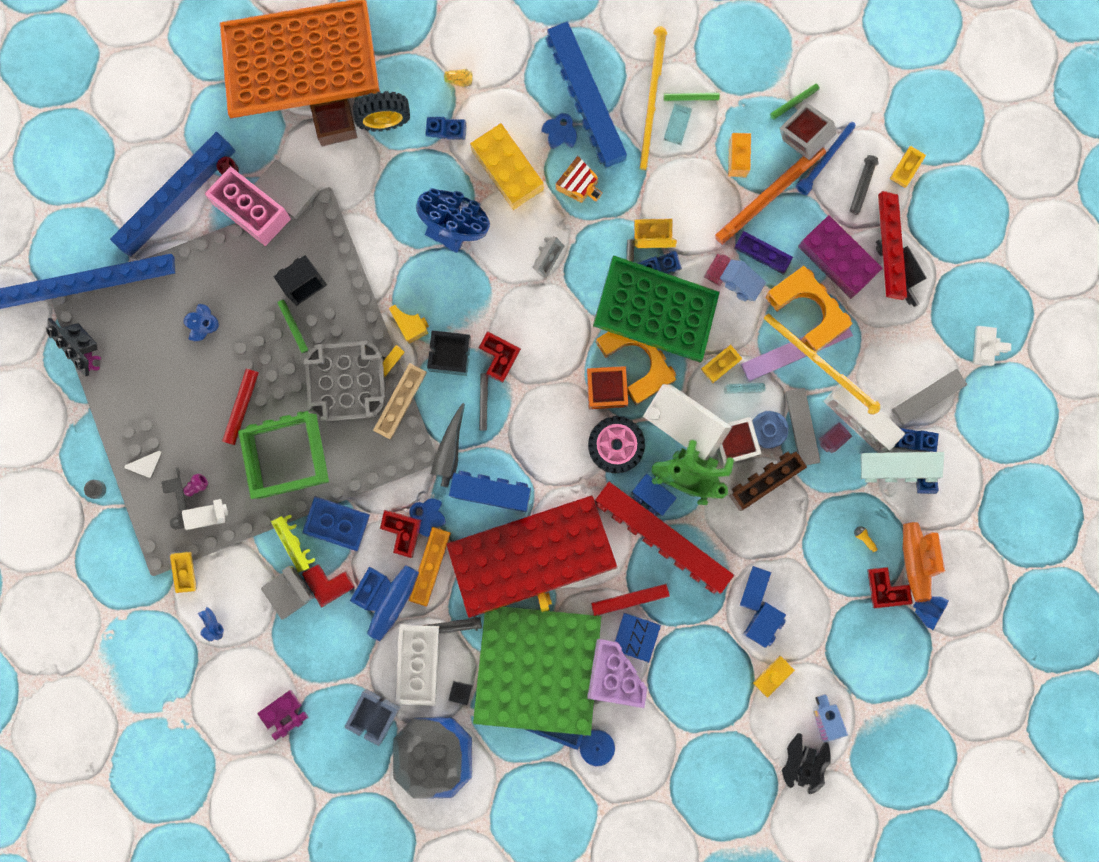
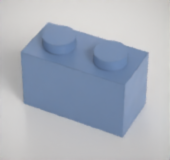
M732 259L720 277L725 283V287L734 291L737 294L736 297L745 302L747 300L756 301L766 284L744 261Z

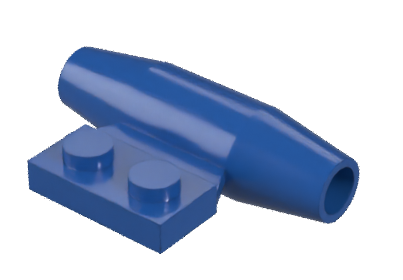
M405 565L395 579L390 582L386 575L374 568L369 567L350 599L351 602L364 610L375 611L367 635L381 641L395 624L411 596L419 574L417 570Z

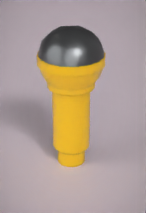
M859 526L854 530L855 537L862 540L872 552L878 550L876 544L868 536L865 527Z

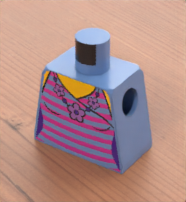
M827 694L815 697L819 709L813 712L822 742L848 736L837 705L830 706ZM826 712L830 715L829 720L825 717Z

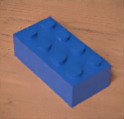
M460 470L458 474L453 473L449 497L527 513L531 495V488H528L527 483L516 482V485L509 484V480L502 478L492 481L490 476L478 474V477H472L470 472Z

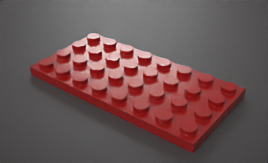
M593 495L446 544L469 618L618 568Z

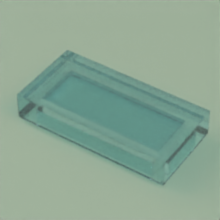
M674 104L663 140L678 145L682 144L692 108Z
M764 383L727 384L724 387V394L763 393L765 391Z

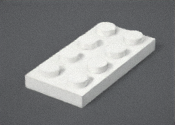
M399 625L396 704L435 706L439 626Z

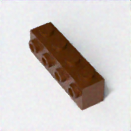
M787 451L779 457V462L776 464L773 462L763 467L764 472L759 475L757 472L747 478L749 482L742 486L740 483L731 489L733 493L729 497L739 511L746 509L807 468L797 451L791 454Z

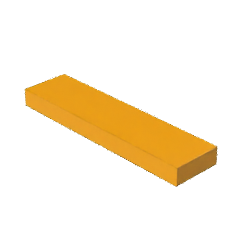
M432 527L418 569L419 574L408 601L425 607L428 606L451 532Z

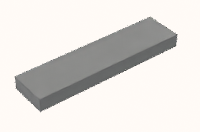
M955 369L892 410L900 423L904 425L968 384L958 369Z
M805 388L786 391L785 395L797 453L806 465L820 463Z

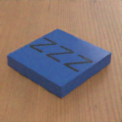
M623 613L614 642L619 643L623 654L649 663L661 625Z

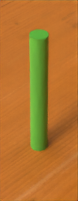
M817 83L771 112V118L773 120L819 91V85Z
M720 93L663 94V101L720 99Z
M285 300L278 301V305L301 353H306L309 350Z

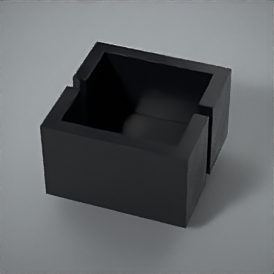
M306 255L296 258L293 264L287 268L280 269L273 276L285 295L295 306L327 286L318 270Z
M432 330L430 340L431 351H429L427 364L428 371L467 376L471 336L469 334Z

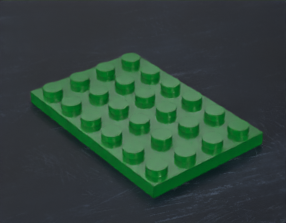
M613 255L592 326L701 363L704 358L720 292Z

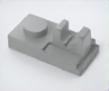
M555 236L553 238H544L547 244L545 247H539L541 253L532 267L540 276L547 278L564 248L563 243Z

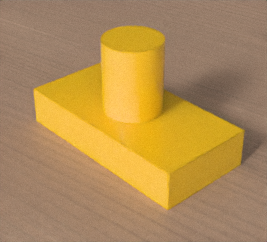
M779 656L753 684L768 698L795 670L782 656Z

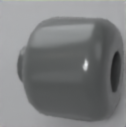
M90 480L84 486V493L91 499H99L105 495L106 486L100 480Z

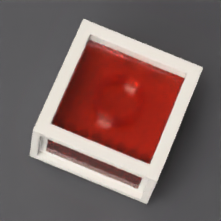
M751 417L727 423L732 429L717 450L721 466L725 465L728 457L733 458L734 462L761 455Z

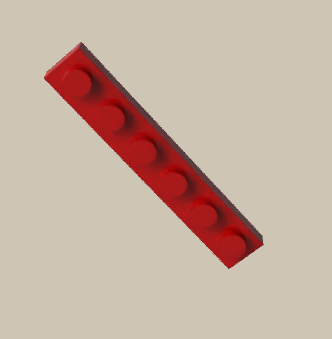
M882 191L878 194L886 297L904 300L907 298L899 196L898 194Z

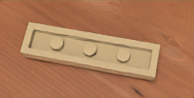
M409 363L374 427V432L390 440L392 439L427 374L426 371Z

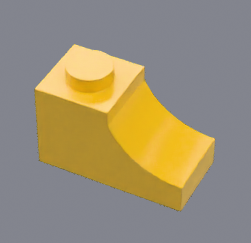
M396 305L389 307L408 344L429 334L426 329L429 325L424 317L420 318L418 314H405Z

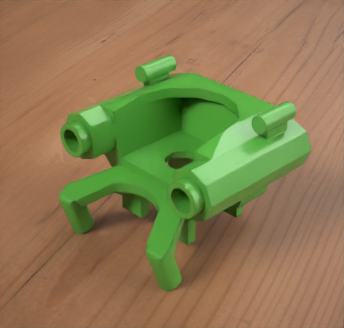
M690 440L687 450L682 448L673 454L672 459L665 462H655L652 465V474L655 476L652 479L653 484L664 483L690 496L701 497L697 504L707 505V498H724L728 494V487L724 482H720L718 477L731 474L734 459L728 457L725 467L716 469L719 461L711 457L708 460L698 457L700 452L695 450L697 442Z

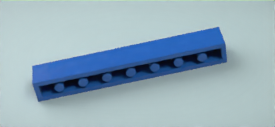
M568 21L547 29V37H545L547 46L553 49V59L556 65L559 64L561 67L560 74L563 81H567L569 85L567 87L568 93L571 98L574 97L576 101L574 103L575 109L583 117V127L591 135L589 137L592 147L596 146L598 151L596 155L599 163H603L606 169L625 161L627 157L625 148Z
M216 131L110 240L122 252L132 257L217 171L219 159L231 157L236 152L231 144Z

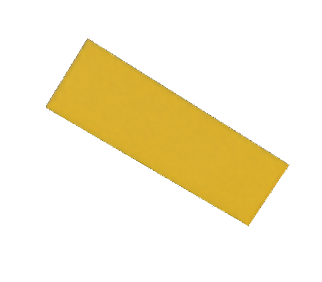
M398 345L393 348L383 361L384 378L405 353Z

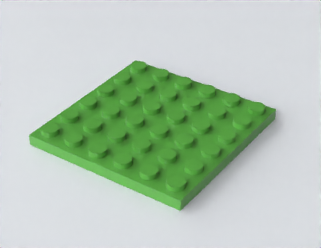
M501 607L486 612L484 614L473 724L591 736L594 699H588V691L597 639H600L601 616L553 611L542 612L541 610Z

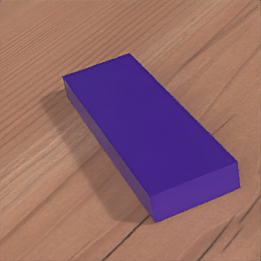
M745 231L742 232L734 247L739 252L783 275L793 259L791 255Z

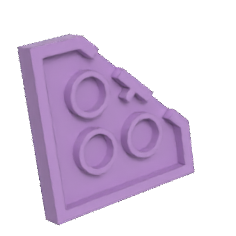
M597 639L588 699L644 708L647 687L644 682H641L635 668L623 654L619 643Z

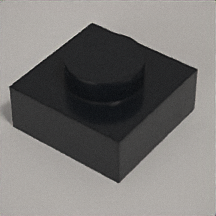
M453 681L448 701L468 705L473 685Z

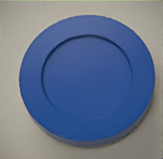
M592 730L591 736H583L580 744V754L585 762L592 766H603L613 758L615 744L607 732Z

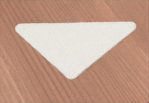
M161 451L125 465V468L150 478L161 455Z

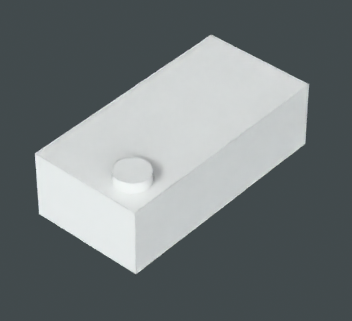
M840 384L823 401L877 453L890 451L905 435L881 410L874 415L867 413L868 408Z
M663 384L643 415L645 419L686 448L690 440H695L697 442L695 450L700 452L698 457L703 460H708L709 457L713 458L732 429L726 422L671 384Z

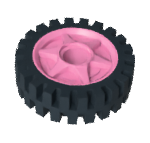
M622 416L608 417L600 421L591 431L588 440V450L592 461L600 469L615 474L624 473L634 468L642 459L645 450V438L642 430L632 420ZM619 440L622 444L621 449H613L611 442Z

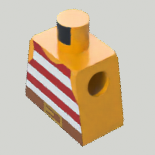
M578 156L556 182L557 191L581 203L587 196L596 202L603 193L595 187L598 183V176Z

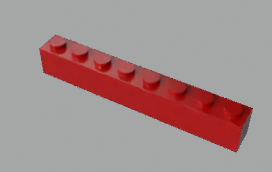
M611 482L607 483L595 499L597 508L604 513L609 511L613 514L611 517L619 524L625 523L628 526L627 530L635 536L637 534L641 535L644 538L642 541L651 548L653 545L660 549L658 553L666 559L668 557L672 558L675 561L674 565L682 571L684 569L688 570L691 573L689 576L698 583L700 580L706 584L705 588L712 594L716 592L721 594L734 577L733 573Z

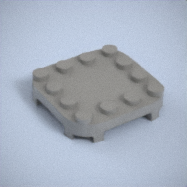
M368 341L315 345L304 358L308 397L307 406L308 410L312 414H316L318 419L322 421L366 419L375 417L383 411L386 401L383 358L375 345Z

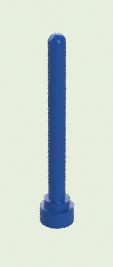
M850 122L808 177L798 182L796 189L801 194L808 195L812 190V182L856 126L854 122Z

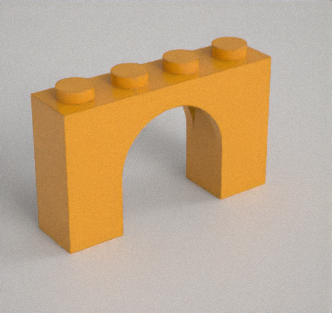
M802 266L769 290L765 298L777 312L794 299L802 297L812 299L820 306L823 314L821 324L807 333L801 340L817 353L847 331L853 323L850 316L845 312L843 313L839 308L838 302L828 295L825 286L818 283L814 273L805 266Z
M607 332L596 339V344L605 358L626 346L640 347L648 354L651 363L650 371L646 376L627 387V393L636 406L658 393L663 384H672L676 381L674 369L671 366H667L665 355L661 350L658 351L656 347L611 332Z

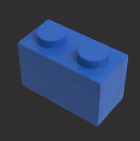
M646 473L631 493L634 495L632 498L639 504L645 503L649 507L647 510L656 517L657 515L663 516L677 497L661 484H653V478Z
M762 602L759 612L755 613L743 635L760 646L767 648V646H771L775 641L776 636L774 634L777 629L780 630L784 626L786 614L767 602Z

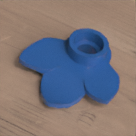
M561 113L555 119H548L542 126L541 132L549 134L548 143L551 149L559 147L563 142L573 148L577 140V132L572 127L573 119L569 114ZM562 119L567 120V124L565 126L560 125V121Z
M198 304L196 313H189L183 319L185 326L191 329L189 334V340L201 341L207 334L215 332L219 327L217 318L211 315L210 308L203 304Z
M431 498L424 503H414L410 507V517L422 520L419 530L421 535L429 537L431 527H440L446 524L444 515L438 511L442 505L441 501ZM418 508H421L423 511L420 516L416 514Z
M206 607L205 611L198 613L205 625L200 635L209 642L220 640L224 633L223 626L217 622L213 611Z

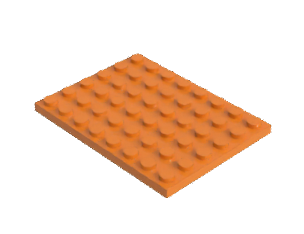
M348 0L220 22L227 110L230 119L380 92L366 0Z

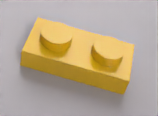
M909 146L889 179L906 188L926 155Z
M730 344L703 366L701 371L713 384L743 358Z
M192 553L171 554L170 560L175 593L196 591Z

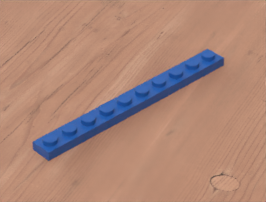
M171 253L0 288V309L176 274L175 257Z

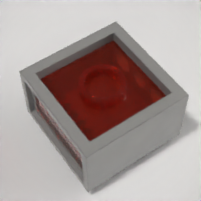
M807 102L780 127L782 140L808 160L836 135L834 121Z

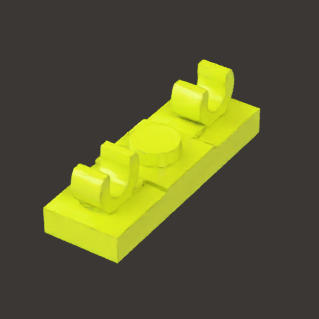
M288 515L284 518L281 516L271 521L297 572H302L310 568L308 564L313 563L315 558L306 559L305 555L310 552V549L301 552L299 539L290 532V530L297 527L296 524L292 526L287 524V520L292 516Z

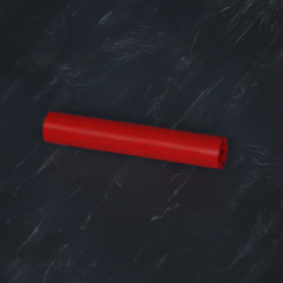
M246 368L222 442L232 445L236 444L239 435L238 431L241 429L259 372Z
M662 584L593 602L591 606L594 616L667 598L670 595L667 584Z

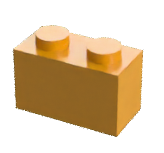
M732 133L729 139L728 177H747L750 172L751 133Z

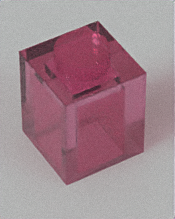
M717 254L704 278L721 286L723 281L720 277L731 259L724 254Z
M838 422L825 432L819 440L821 447L826 452L833 453L853 436Z

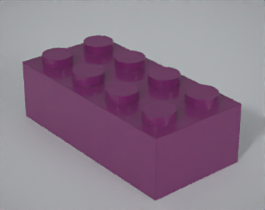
M830 215L815 227L797 246L850 299L883 269Z

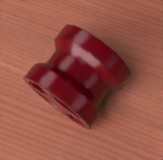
M222 157L217 162V170L221 175L230 167L239 173V167L232 158Z

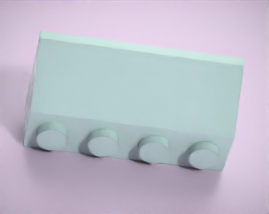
M944 452L862 453L860 456L861 479H865L866 483H876L877 479H885V482L888 483L897 482V479H905V482H917V479H925L926 482H938V479L943 477Z

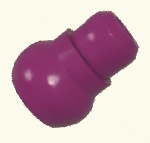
M195 474L191 477L188 485L183 488V492L186 496L191 497L199 491H204L208 486V481L203 475Z

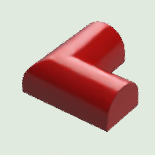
M488 331L478 347L495 357L486 374L503 383L521 348Z
M384 510L380 529L397 534L393 553L408 558L413 557L422 520Z
M320 564L302 573L321 608L355 588L346 571L331 580H328Z
M888 567L867 569L872 607L874 609L913 604L909 584L890 585Z

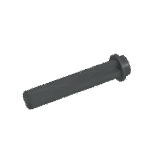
M868 155L864 159L865 165L850 207L851 213L859 214L875 166L879 164L876 156Z
M474 616L471 619L423 626H439V634L470 629L478 631V629L482 628L480 617Z

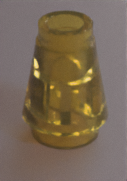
M467 68L445 71L444 73L445 82L465 88L472 85L473 74Z

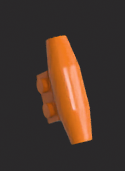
M918 522L906 523L903 525V554L907 579L915 602L930 601L932 576L945 572L939 533H929L923 536Z

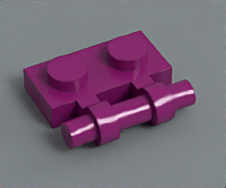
M289 690L257 713L267 729L274 725L277 728V731L271 734L275 741L280 737L284 738L287 736L290 730L301 726L303 721L308 718L305 711L299 715L296 712V709L302 705L292 690ZM290 715L292 720L284 725L281 720Z

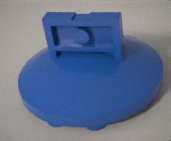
M431 188L429 191L422 193L417 200L416 212L419 218L428 226L425 235L436 242H440L455 253L460 251L464 241L480 240L486 236L489 230L490 221L480 207V203L464 197V194L459 191L450 192Z

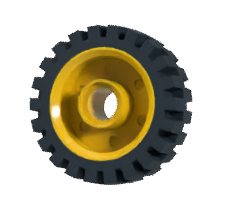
M380 91L376 92V94L369 93V96L364 95L362 98H358L353 105L355 124L360 129H365L366 131L371 129L372 132L376 130L381 132L384 129L389 131L390 128L396 129L397 126L401 127L403 124H406L410 120V109L406 96H402L401 93L396 94V92L389 93V91H384V93H381Z

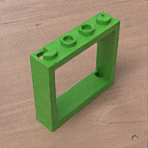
M308 411L297 412V416L291 417V415L281 416L278 421L266 420L262 422L263 425L250 424L246 426V429L238 431L251 499H262L329 483L316 414H311ZM306 423L316 476L264 488L254 436Z

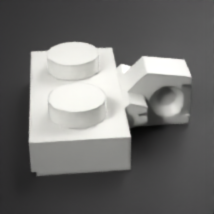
M977 326L975 328L974 365L993 366L995 356H999L1000 352L1007 353L1011 351V343L1000 342L1001 339L996 338L997 328Z

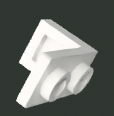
M221 499L213 500V505L183 510L182 516L185 530L225 523V516H228L226 504L222 505Z

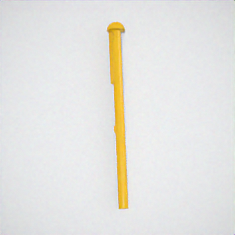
M662 26L655 28L653 32L656 36L640 170H647L653 116L656 110L655 100L658 77L661 76L665 39L667 36V30Z
M769 313L765 315V321L868 408L867 413L874 415L880 411L881 405L878 401L872 400L847 377L838 373Z

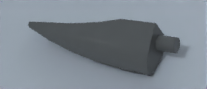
M464 403L461 404L445 431L430 473L431 475L442 477L441 486L448 488L449 481L453 478V473H456L458 466L459 435Z

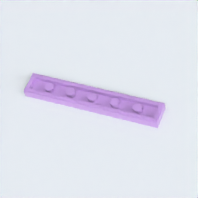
M850 328L823 349L852 337L853 334ZM790 342L742 363L741 367L748 382L800 360L806 357V355Z

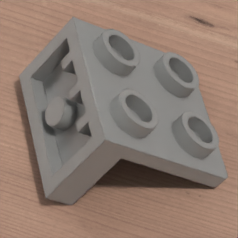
M294 566L286 567L282 570V574L261 588L282 620L315 598Z

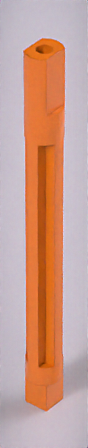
M822 147L810 160L804 156L800 158L715 234L716 240L723 245L826 154L825 148Z

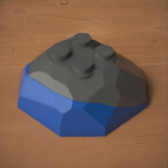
M453 717L413 718L393 738V779L413 799L453 798L472 778V736Z

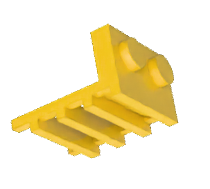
M672 218L634 219V246L636 248L676 247L677 240L672 238Z

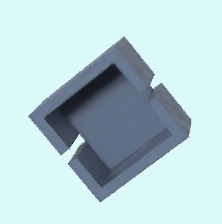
M366 689L362 692L344 728L359 736L364 730H367L368 732L363 738L380 746L401 707L387 699L380 701L381 696Z

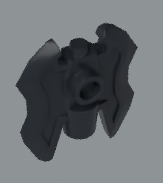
M798 733L788 745L787 763L781 771L784 781L789 788L794 786L793 782L796 780L798 786L801 787L809 784L807 792L808 794H813L825 785V770L831 763L830 747L828 742H824L817 755L816 749L806 746L802 752V734Z

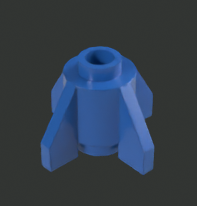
M931 596L930 601L915 602L913 607L916 608L915 613L925 626L934 630L949 600L943 597Z

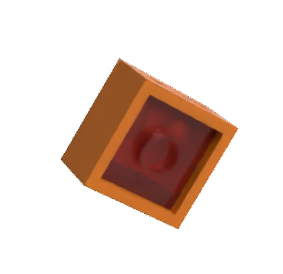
M626 366L587 368L589 410L625 408L628 406Z

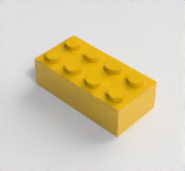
M502 123L470 143L471 151L512 210H515L544 190L543 181Z

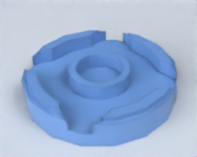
M764 411L752 420L760 447L773 449L782 445L787 439L788 423L780 413Z

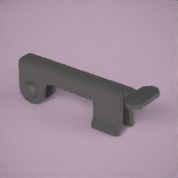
M176 467L178 478L161 482L164 494L176 492L180 514L170 521L171 528L175 530L185 528L182 511L187 510L179 467Z

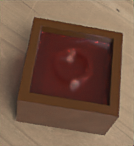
M348 98L310 105L317 138L321 146L358 138Z

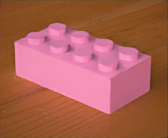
M232 167L205 193L209 201L264 246L291 220L282 206Z

